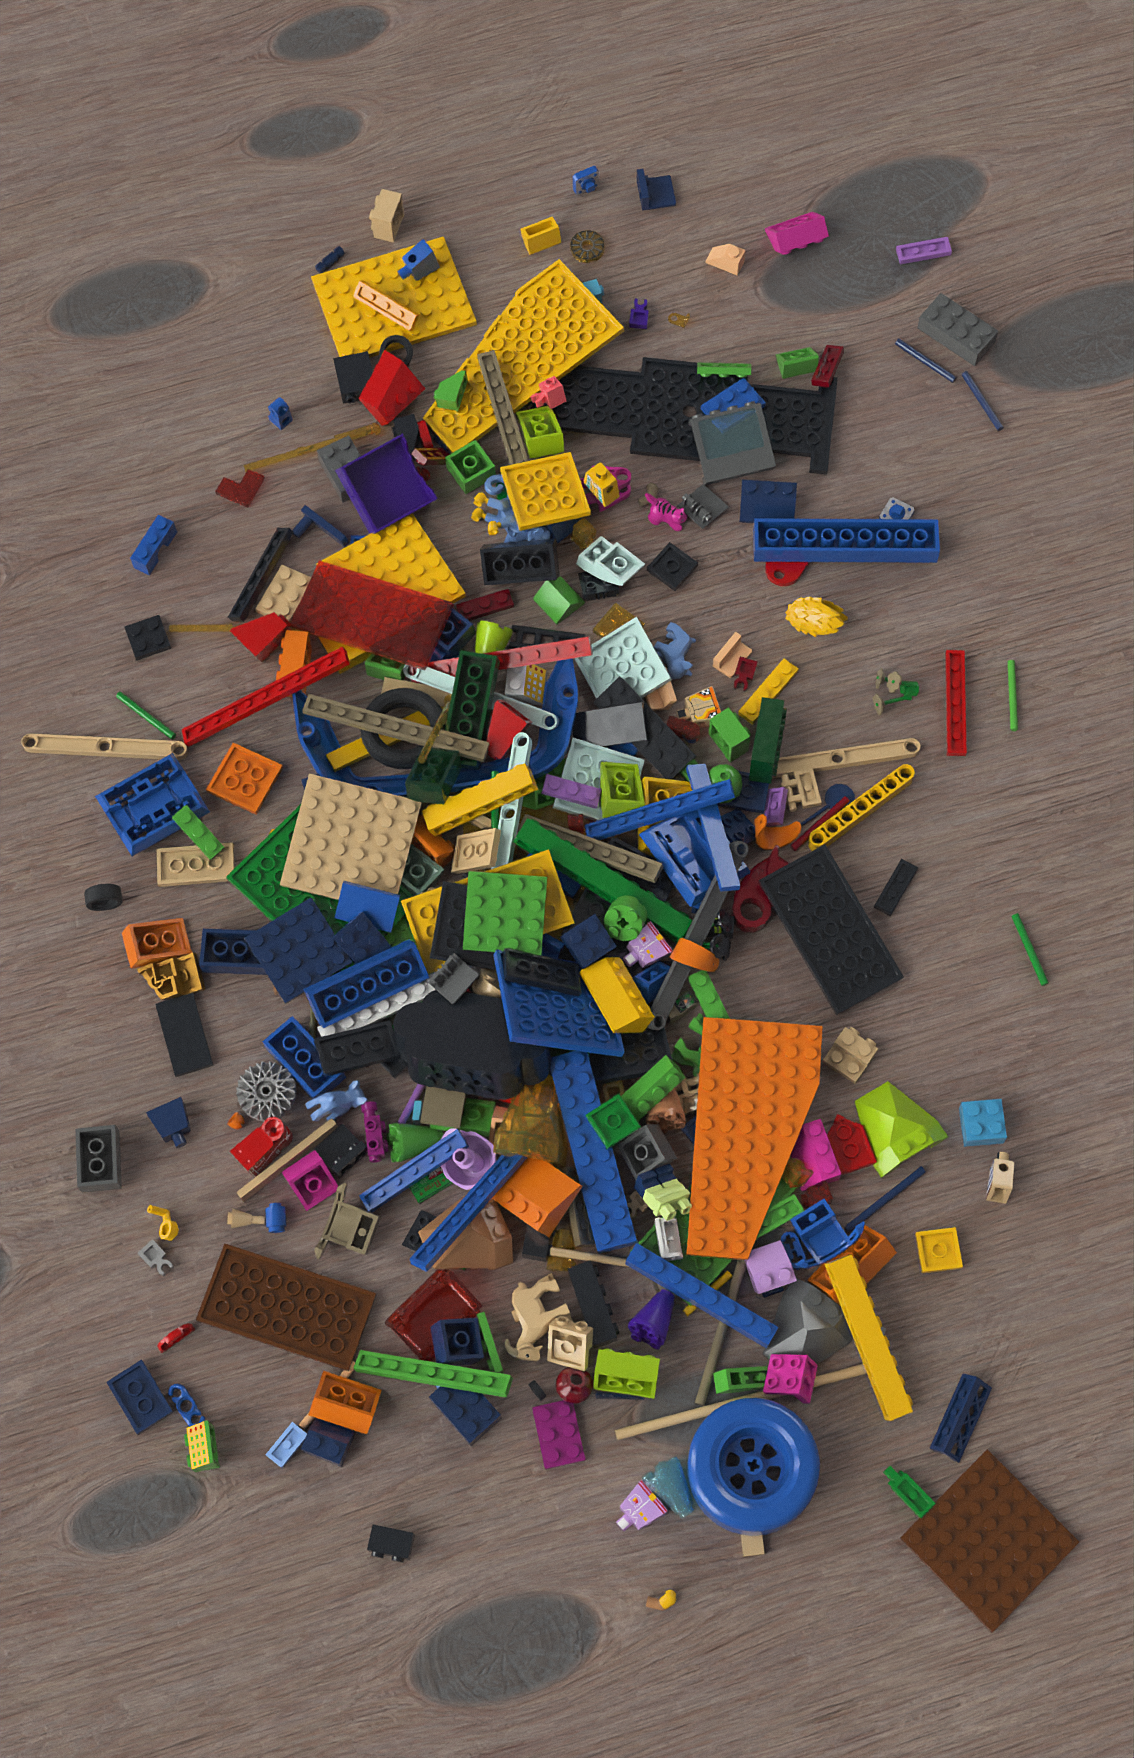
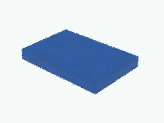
M343 881L335 918L350 922L360 912H363L378 930L391 933L400 895Z

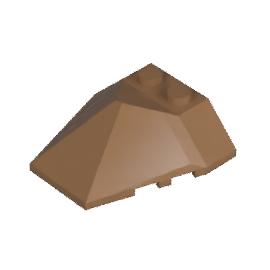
M465 1196L418 1232L422 1243L428 1239ZM491 1199L434 1263V1269L470 1268V1270H477L478 1268H488V1270H496L513 1263L512 1236L495 1200Z

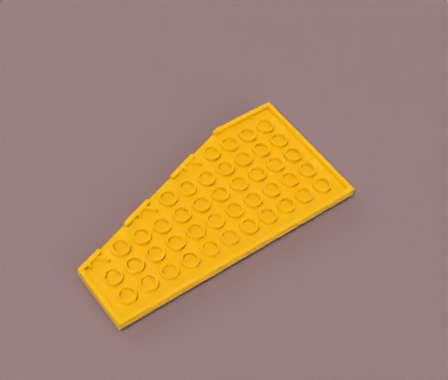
M558 259L515 292L514 298L503 313L498 315L484 334L483 340L456 372L464 370L468 378L459 411L439 408L435 401L424 415L423 420L447 446L450 452L453 453L474 440L478 441L498 426L477 354L495 351L513 413H515L531 401L533 394L541 393L539 383L553 376L560 380L622 334L624 327Z

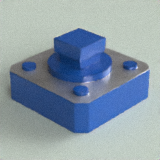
M591 166L572 176L573 190L576 195L585 192L590 193L599 186V171L596 166Z
M894 497L890 498L879 519H911L914 514V507Z

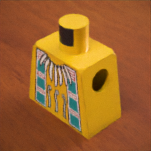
M601 462L586 472L584 484L605 507L620 497L616 478Z

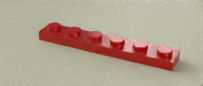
M946 650L947 756H966L965 650Z

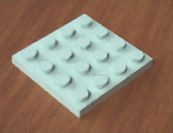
M637 617L591 645L593 655L575 658L596 699L619 676L641 698L672 680Z
M572 738L561 778L600 789L601 762L638 764L639 774L641 775L645 760ZM601 794L596 809L555 798L554 809L593 821L604 819L601 810Z

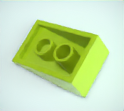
M549 406L516 412L529 459L564 452L563 433L553 410Z
M600 763L601 810L603 818L645 805L638 764Z

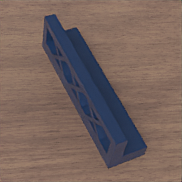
M963 1373L930 1449L934 1452L945 1454L953 1461L959 1463L992 1387L976 1376ZM981 1386L984 1389L981 1396L978 1397L977 1391ZM973 1405V1407H974V1412H973V1414L970 1416V1415H969V1409H970V1407ZM965 1424L966 1430L964 1434L961 1435L962 1425ZM957 1443V1450L954 1455L951 1450L954 1444Z

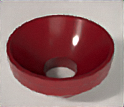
M567 1367L559 1373L555 1385L557 1393L563 1400L569 1403H581L591 1395L593 1380L586 1370L581 1371ZM571 1376H579L582 1379V1383L574 1385L570 1380Z

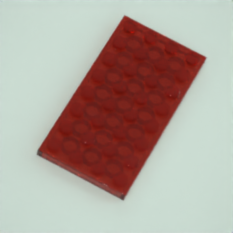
M319 560L293 616L291 627L426 670L454 605L450 601Z

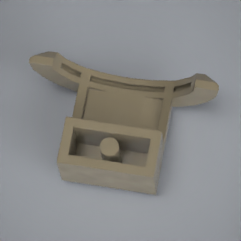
M347 1183L337 1187L330 1216L314 1250L318 1260L325 1252L329 1241L367 1255L381 1216L345 1203Z

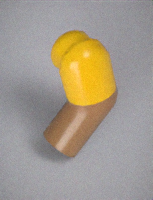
M667 1590L666 1594L659 1599L648 1596L646 1607L661 1611L667 1610L676 1602L675 1591Z

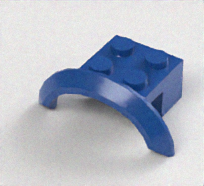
M825 1198L790 1219L794 1230L813 1257V1259L808 1260L803 1258L795 1263V1265L799 1268L810 1269L835 1258L861 1237L865 1222L863 1221L856 1225L854 1231L847 1236Z

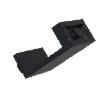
M368 351L333 358L343 404L359 401L367 381L373 374Z

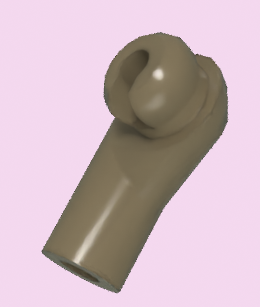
M654 483L647 484V493L657 498L658 486ZM645 496L638 499L640 507L650 504Z

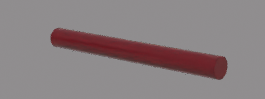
M844 796L790 845L793 851L799 849L809 839L812 831L837 814L850 800Z

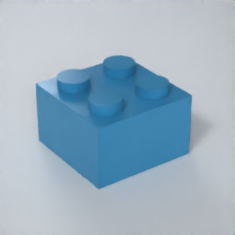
M1002 1099L961 1103L959 1114L964 1147L1003 1144L1005 1142L1007 1134Z

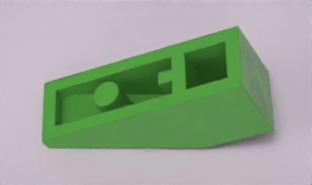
M768 1366L728 1368L713 1373L716 1394L763 1389Z

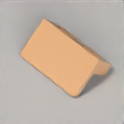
M735 632L713 659V667L729 678H732L740 656L748 658L752 653V649L741 643V635Z
M671 681L645 696L647 704L653 711L669 710L677 701Z

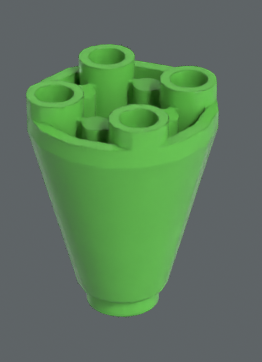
M398 1122L389 1124L390 1133H387L388 1145L392 1146V1151L390 1152L391 1161L403 1162L421 1154L441 1140L443 1137L442 1130Z

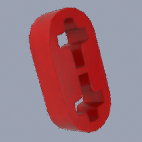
M425 420L418 421L417 425L423 448H433Z

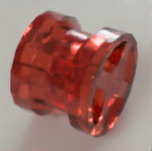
M568 814L569 830L579 831L580 833L584 832L583 814H578L577 816Z

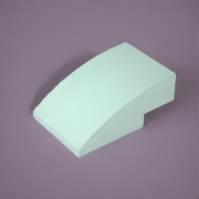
M600 536L579 555L576 565L601 580L623 586L645 566V563L618 542L613 545Z

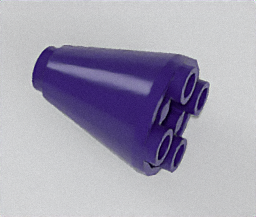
M662 1289L656 1293L629 1321L628 1328L632 1333L631 1338L636 1342L643 1341L656 1350H659L664 1345L675 1303V1296L670 1291Z

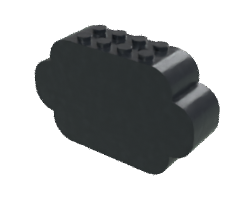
M434 990L425 996L422 1003L414 1002L403 1006L398 1011L393 1022L396 1045L401 1054L400 1058L407 1062L410 1078L420 1085L473 1094L485 1098L506 1100L517 1096L522 1091L524 1085H535L544 1081L550 1072L552 1062L551 1047L510 1042L501 998L465 992L453 1005L437 990Z

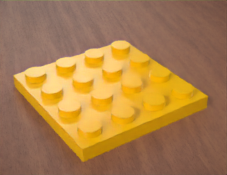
M571 452L500 467L519 531L591 515V510Z

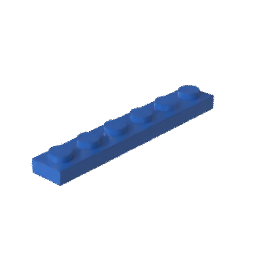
M456 1129L360 1194L359 1197L367 1211L374 1212L452 1159L453 1153L457 1149H467L469 1145L461 1131Z

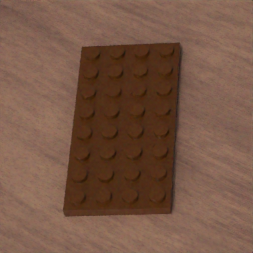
M224 1243L196 1321L341 1370L349 1371L377 1294Z

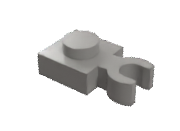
M153 1239L138 1252V1255L152 1269L157 1265V1270L162 1276L166 1275L162 1271L163 1266L168 1265L171 1269L174 1268L169 1260H163L167 1254Z

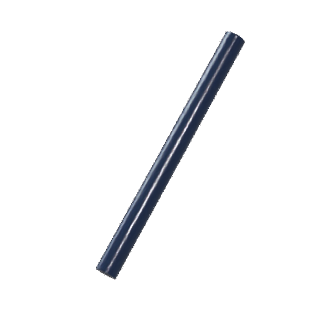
M920 1166L845 1225V1230L848 1233L854 1230L856 1225L868 1219L925 1174V1169Z

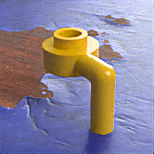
M149 1205L147 1208L148 1213L163 1217V1222L159 1229L160 1238L172 1241L178 1235L179 1229L177 1223L171 1220L170 1211Z

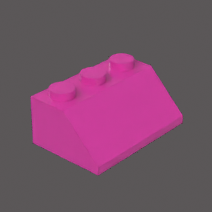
M813 211L765 228V232L774 250L782 255L791 253L792 249L805 248L812 242L820 243L824 241L823 238L829 237L824 216Z
M821 1119L803 1124L789 1157L802 1192L838 1181L841 1177L839 1166Z

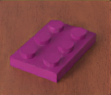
M562 1400L532 1407L545 1470L586 1461L574 1404Z

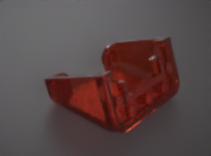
M437 1269L387 1318L385 1325L419 1360L432 1361L435 1358L430 1327L439 1320L475 1318L480 1313L483 1305L451 1270Z

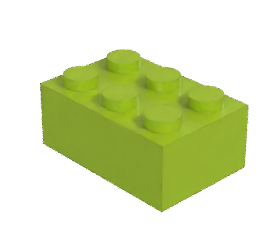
M598 1349L593 1389L655 1399L660 1359L652 1355L639 1356L632 1352L620 1353L612 1349Z

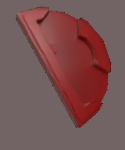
M187 1323L176 1328L159 1342L157 1348L161 1353H164L195 1331L194 1326L191 1323Z

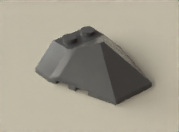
M796 1278L797 1281L790 1283L789 1287H787L788 1289L782 1295L773 1322L778 1329L767 1349H764L763 1355L769 1360L772 1354L808 1355L816 1364H819L848 1345L853 1336L842 1308L813 1285Z

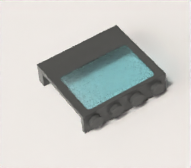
M755 401L745 403L744 407L738 408L735 405L728 407L727 411L720 412V410H714L709 412L710 415L703 416V414H697L692 416L688 423L689 426H692L704 474L702 478L704 485L772 470L776 467L761 403L755 404Z

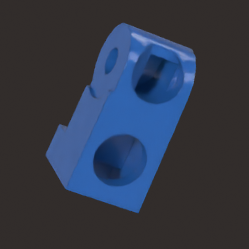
M278 397L268 406L270 411L269 420L280 430L293 421L289 406L282 398Z

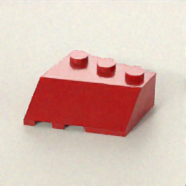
M384 350L359 400L379 424L384 426L390 423L426 388L402 360Z

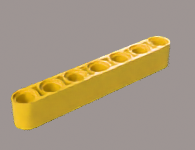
M908 764L901 765L812 831L808 842L810 850L813 851L824 844L828 847L910 786L915 774L913 767ZM903 773L908 774L909 777H908V778H904V777L901 776V774H903ZM891 784V785H893L895 788H894V789H890V788H888L886 785ZM878 795L881 799L875 800L872 796ZM863 806L866 810L861 811L857 807ZM849 817L851 821L846 822L842 818ZM828 828H835L837 832H829ZM820 839L822 843L817 844L813 840Z

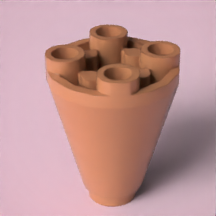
M676 1088L657 1103L646 1116V1123L659 1124L664 1134L668 1130L685 1127L686 1115Z

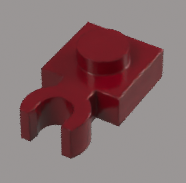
M740 656L734 674L739 678L734 681V689L737 688V684L742 683L744 684L743 691L747 690V679L753 680L758 661Z

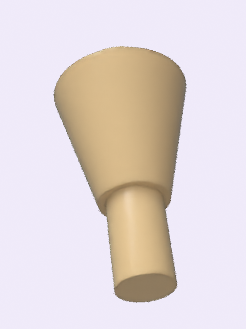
M233 1208L232 1212H228L227 1224H231V1228L251 1224H264L265 1216H252V1214Z

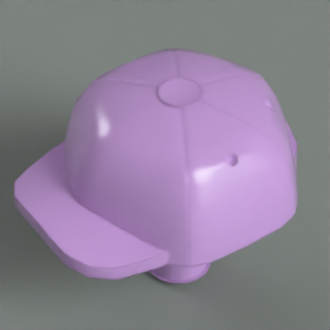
M449 1129L445 1132L441 1139H443L456 1129ZM460 1130L469 1147L467 1149H457L453 1153V1158L440 1167L443 1169L446 1178L462 1189L471 1190L497 1161V1151L495 1146L481 1135L471 1131L465 1132Z

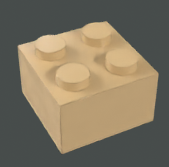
M382 189L380 195L376 196L375 208L371 210L369 219L372 221L371 230H373L374 238L394 242L404 217L401 193Z

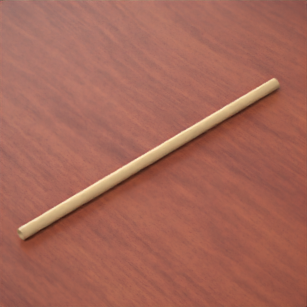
M860 1364L815 1377L813 1388L867 1374L864 1365ZM763 1391L617 1429L615 1433L617 1440L706 1417L720 1406L737 1399L762 1398L770 1400L785 1395L765 1394Z

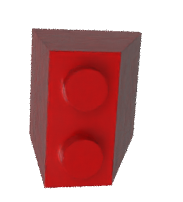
M273 612L236 626L230 632L258 660L263 662L281 644V639L285 637L286 630H293L290 628L292 624L282 614L278 616Z
M497 700L494 704L486 741L490 744L487 754L495 760L505 759L511 752L513 739L516 734L525 733L532 723L504 700Z

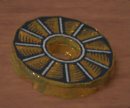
M591 230L576 233L570 242L572 256L583 263L599 260L605 250L603 238L600 234ZM586 244L592 246L590 249L583 248Z

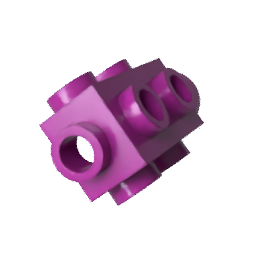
M369 1101L361 1105V1110L364 1113L370 1163H377L382 1161L381 1159L386 1158L385 1152H389L388 1142L383 1139V1133H386L385 1121H381L380 1115H376L377 1103Z

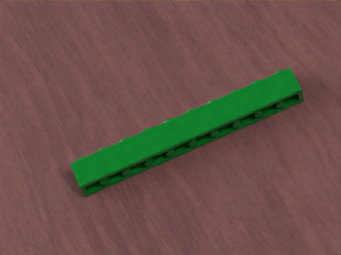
M527 818L513 843L532 855L549 849L555 868L611 904L621 896L635 897L647 910L645 925L651 921L661 935L676 944L680 938H683L693 921L686 913L673 909L670 903L657 899L656 895L652 892L641 889L634 881H628L620 872L612 871L604 862L591 858L588 852L575 848L573 843L568 840H562L554 831L546 830L534 819L530 820Z

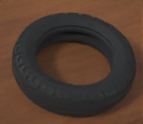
M397 688L386 691L377 696L366 708L367 710L382 714L397 708H412L421 712L428 719L430 727L441 730L446 728V717L440 705L428 694L412 688ZM360 729L363 744L369 754L375 760L390 768H417L431 761L440 752V750L421 745L408 750L394 749L386 745L377 733Z

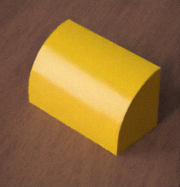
M553 217L521 228L522 238L529 255L561 243L559 226Z

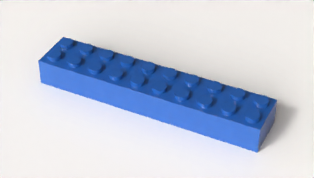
M754 518V562L937 563L940 553L938 520Z
M573 1051L552 1057L550 1070L579 1182L582 1185L581 1190L597 1251L599 1254L635 1245L638 1242L613 1148L611 1147L607 1150L585 1117L586 1114L601 1105L588 1053Z

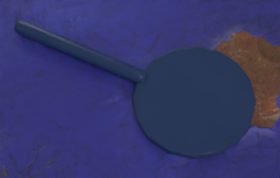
M844 784L831 786L825 794L827 805L801 822V827L826 809H831L844 796L850 800L847 804L849 805L855 800V794L852 789Z

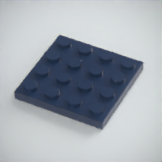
M312 897L245 937L246 942L285 1004L305 993L303 989L338 973L352 964L349 956L332 938L335 934Z

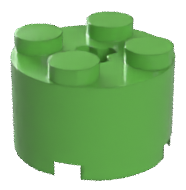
M621 896L610 905L604 917V926L611 938L629 941L636 939L647 920V910L635 897Z

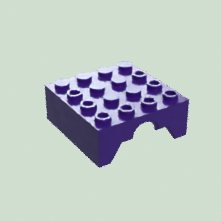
M403 434L335 470L369 534L381 531L438 499L435 492L427 485L424 478L415 468L407 440Z

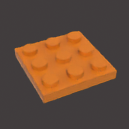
M232 743L207 786L206 791L257 815L280 775L283 765Z

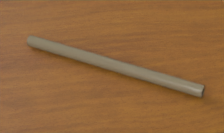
M739 1259L737 1260L727 1297L735 1302L746 1269L745 1261ZM721 1321L718 1323L695 1400V1404L705 1406L714 1376L713 1373L715 1372L728 1326Z

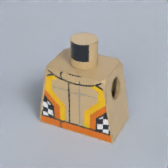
M713 686L686 697L685 709L676 711L679 722L689 719L692 728L709 727L710 719L721 712Z

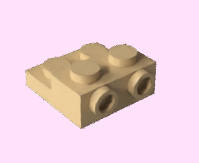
M845 1027L822 1062L856 1084L876 1055L878 1048L875 1047L876 1043L873 1040L861 1038L859 1036L860 1033L856 1029Z
M565 1316L555 1318L549 1324L547 1361L585 1371L588 1368L589 1349L592 1347L593 1328L588 1327V1324L583 1321L570 1322L569 1318Z

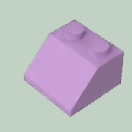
M781 1240L751 1250L748 1260H744L754 1291L757 1294L797 1281Z

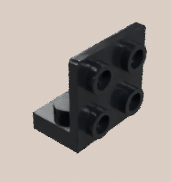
M344 1124L337 1127L313 1149L339 1179L368 1153L367 1146L363 1141H359Z

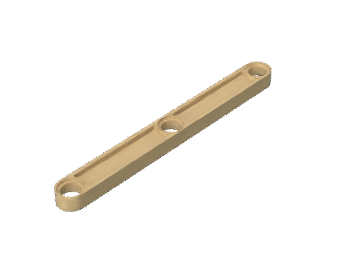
M26 734L21 740L25 751L30 753L162 759L173 753L177 760H183L188 755V749L185 743L181 741L50 734ZM34 739L36 741L34 746H26L28 740ZM103 743L110 744L109 749L106 751L100 750V746ZM177 747L184 748V752L180 755L175 754L174 750Z
M914 738L781 757L778 761L777 775L772 778H778L785 774L792 776L796 771L813 768L814 772L912 758L918 755L920 743ZM908 744H914L917 750L914 752H910L907 750L906 746ZM839 755L843 760L840 763H836L832 760V757Z

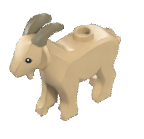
M552 1273L538 1280L531 1288H527L524 1283L520 1282L518 1283L519 1286L513 1291L512 1305L514 1310L511 1313L515 1322L520 1321L523 1330L515 1348L510 1345L508 1339L505 1340L506 1351L510 1356L521 1360L539 1361L541 1358L540 1350L543 1346L534 1347L533 1344L549 1332V1324L560 1316H565L569 1318L570 1322H573L566 1303L550 1311H545L540 1297L545 1292L560 1291Z

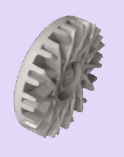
M262 1061L261 1064L256 1063L254 1067L249 1066V1070L246 1069L245 1074L240 1076L241 1080H238V1087H236L238 1102L243 1111L256 1120L265 1121L269 1117L280 1118L291 1109L295 1102V1081L288 1070L282 1065H277L276 1062L272 1063L269 1061V1063H264ZM266 1090H270L268 1094H264Z

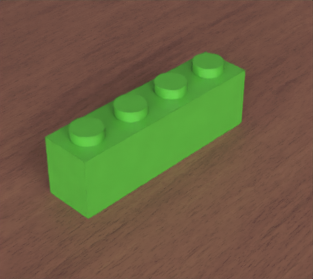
M665 1055L621 1097L636 1120L639 1121L686 1077L678 1065Z

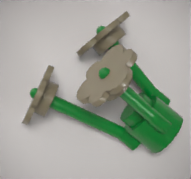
M880 667L877 672L875 688L878 689L879 685L886 681L891 693L900 688V692L904 696L884 701L878 694H875L873 696V703L877 714L882 715L887 704L911 700L912 696H917L919 693L918 682L902 681V676L897 671L890 673L887 678L882 671L883 668Z

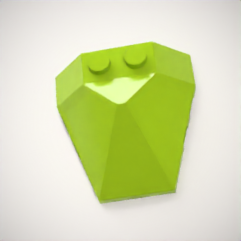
M888 1081L855 1100L860 1124L865 1129L877 1161L873 1166L881 1178L896 1170L901 1163L929 1146L932 1148L948 1138L934 1117Z

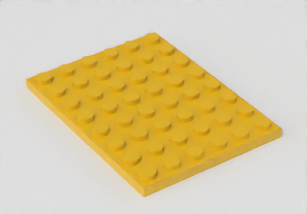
M444 236L426 242L433 250L440 268L418 281L412 275L403 280L397 272L405 266L402 257L415 245L311 276L339 357L367 351L369 358L377 356L384 339L392 335L403 336L413 345L477 325ZM359 281L367 282L420 314L412 331L405 329L353 297ZM392 343L386 348V351L390 352L404 346L400 343Z

